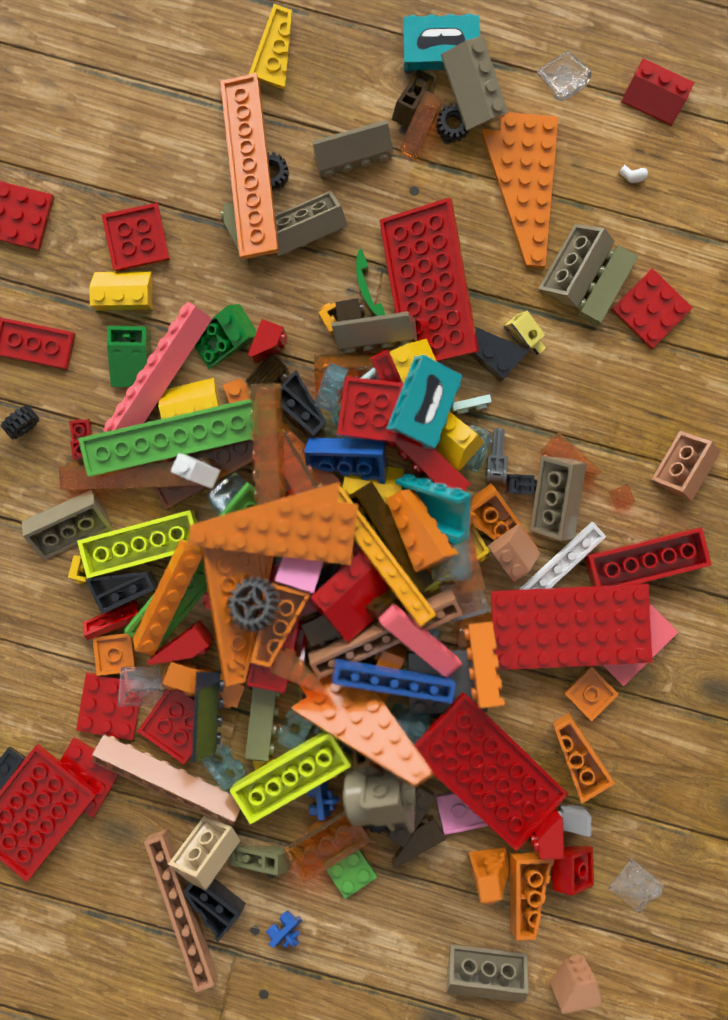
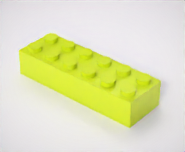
M188 510L78 540L87 578L101 576L173 556L180 539L189 542L190 525L197 523L195 512Z
M323 731L236 781L231 787L230 792L248 822L252 824L348 769L352 765L353 757L350 753L343 750L344 747H340V741H337L335 737Z

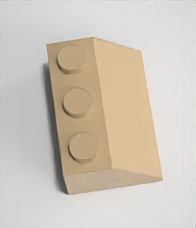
M203 816L168 865L190 883L206 890L241 840L231 826Z

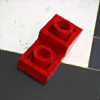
M90 418L69 421L73 460L83 459L78 438L92 435Z

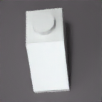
M178 453L171 472L210 488L214 487L221 471L181 453Z

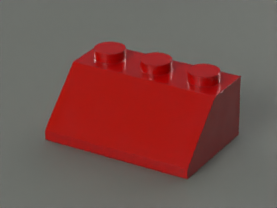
M642 58L621 103L672 126L695 82Z

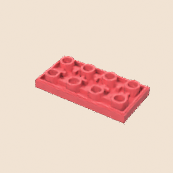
M650 604L653 658L678 631ZM647 663L603 666L622 686H625Z

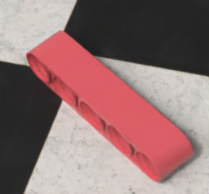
M393 604L379 618V621L387 630L444 677L449 678L462 665L460 659L422 626L419 627L415 620L397 605Z

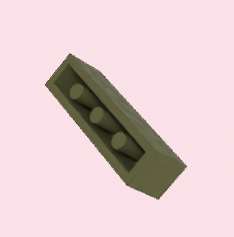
M619 245L614 250L611 249L605 258L607 260L605 267H600L596 274L598 277L596 283H591L587 290V293H589L587 299L583 298L577 308L580 310L577 314L578 317L596 327L602 322L638 258L636 254Z
M253 687L245 759L268 761L270 755H274L275 744H272V736H276L277 731L274 717H278L279 705H276V700L280 698V692Z

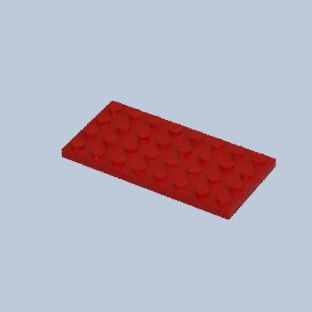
M448 197L380 219L379 223L395 313L409 312L414 317L417 341L427 339L437 362L479 352L452 199Z
M649 584L490 591L491 618L496 643L494 654L497 655L498 670L653 663Z
M464 692L457 697L413 745L430 771L515 851L525 843L568 795L538 763Z

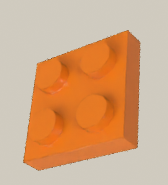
M121 633L93 638L97 676L134 672L137 670L133 637Z
M592 666L563 692L590 721H593L619 695Z

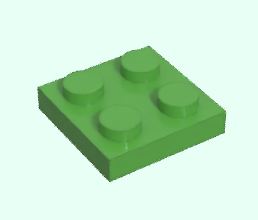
M356 843L324 864V868L345 899L377 878L376 872Z

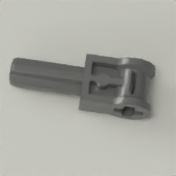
M501 428L493 430L492 455L487 456L485 483L490 481L501 482L504 485L506 483L508 456H503L505 430Z

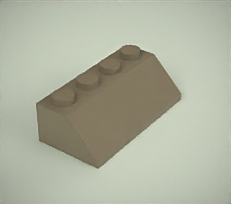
M483 36L464 41L441 54L466 131L498 121L508 113Z
M387 120L312 141L320 178L324 176L329 178L342 171L350 172L359 166L368 167L373 162H385L390 157H393V146Z
M328 191L275 215L279 246L277 255H286L293 249L304 247L309 242L323 239L326 235L332 232H339L348 226L342 207L332 191Z
M574 224L538 289L563 304L578 307L613 246L614 239L605 228Z
M409 312L332 322V329L338 349L345 352V354H355L356 350L371 352L378 347L392 349L393 345L404 346L417 341L416 322Z
M541 456L530 531L560 541L575 538L587 463L568 458Z
M92 489L22 521L23 537L43 561L78 545V540L100 535L113 529L101 501Z
M451 944L447 968L446 993L524 1003L529 994L527 954Z

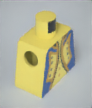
M528 311L517 314L503 326L521 347L526 349L532 348L536 355L546 348L540 341L545 335Z

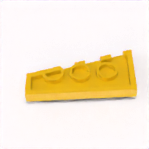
M274 4L249 74L257 73L260 82L285 90L292 10Z

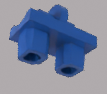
M327 781L307 791L308 797H316V803H312L309 806V814L317 816L318 820H325V817L331 815V810H335L334 804L339 802V796H333V790H328Z
M285 911L279 918L285 927L280 930L276 924H273L266 931L271 939L269 945L272 948L276 945L279 946L285 939L286 941L283 943L285 948L289 945L296 947L299 944L297 937L300 935V932L295 930L292 933V931L303 920L300 916L295 917L291 912Z

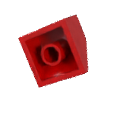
M261 319L248 353L253 363L263 361L271 353L276 355L280 353L282 348L285 349L288 338L286 337L287 334L284 327Z
M556 809L530 836L531 847L533 846L534 853H537L539 859H564L563 819Z
M563 846L564 859H554L551 880L553 891L573 896L594 886L592 846Z

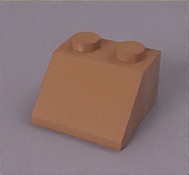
M517 524L488 545L513 582L531 570L540 554L520 524Z

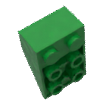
M240 304L228 305L212 318L195 344V348L208 369H211L250 345L257 331Z
M107 326V353L111 387H131L136 381L138 373L147 364L151 351V331L147 327Z

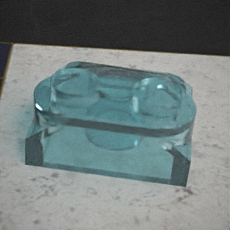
M234 472L209 493L207 499L211 506L221 514L247 482Z
M470 540L461 541L459 544L448 542L452 548L456 549L458 554L432 567V579L434 581L472 580Z
M395 703L390 712L412 745L430 727L431 719L429 714H410L409 708L399 703Z

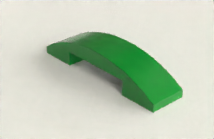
M359 249L356 259V276L361 297L373 317L386 315L382 303L374 305L363 276V273L368 272V264L363 250Z

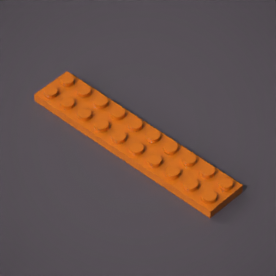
M257 73L220 81L239 257L242 260L279 252L260 83Z

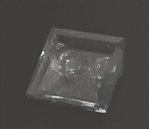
M566 51L537 71L538 76L553 91V97L559 101L566 100L585 88L591 78V71L569 51Z
M631 858L608 889L640 914L653 899L658 898L662 894L664 883Z

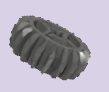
M250 577L249 581L242 579V585L236 584L237 590H230L234 595L227 598L231 601V604L226 607L232 610L228 615L234 617L232 622L238 624L237 627L240 629L244 628L248 632L251 630L258 632L259 628L265 630L266 624L272 625L271 618L277 619V616L274 615L275 611H281L280 608L276 607L282 603L281 600L276 599L280 594L275 591L276 587L274 585H270V581H263V578L258 577L255 579ZM262 591L266 597V604L263 602ZM248 603H252V604H253V603H256V604H259L260 606H256V605H255V606H252V605H249ZM242 605H243L244 608H245V615H246V617H245L244 614H243ZM261 611H264L262 615L258 617L259 613Z

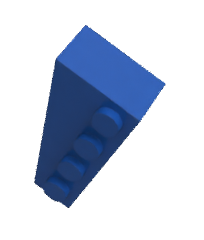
M308 438L304 451L307 468L330 473L338 471L344 476L349 477L351 474L361 476L362 480L369 481L370 478L379 480L378 483L385 484L388 464L386 443L384 441Z

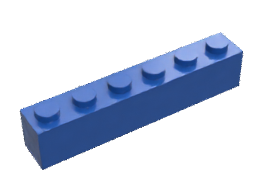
M335 659L332 673L333 684L452 703L456 685L452 678Z

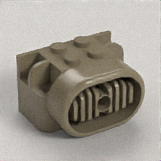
M352 762L351 767L345 771L343 790L344 807L350 823L356 827L372 824L375 826L387 825L391 831L397 829V823L405 822L408 830L414 832L416 787L385 768L382 774L366 777L353 770Z

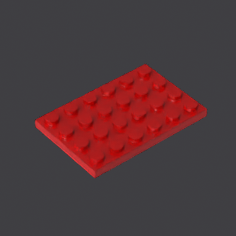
M39 744L31 750L0 790V860L26 882L34 875L98 794L95 789Z

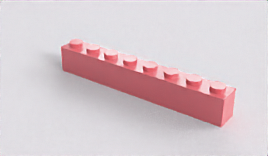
M189 302L181 307L176 320L170 324L168 332L159 341L157 349L149 356L147 364L138 373L134 384L128 388L126 396L117 405L113 416L107 420L103 429L104 432L143 424L212 320L209 315Z

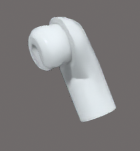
M624 165L618 173L630 183H636L647 178L648 170L640 168L632 171Z

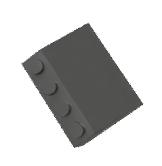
M466 650L451 651L462 662V665L449 677L456 683L452 703L462 692L472 699L471 688H474V683L469 678V668H472L471 660L467 659ZM408 652V671L443 676L418 654ZM409 696L410 714L443 713L452 703ZM488 707L481 708L484 712H488Z

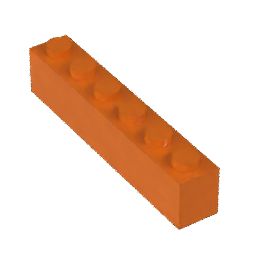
M180 539L133 637L135 651L154 656L203 556L200 547L190 546L188 541Z

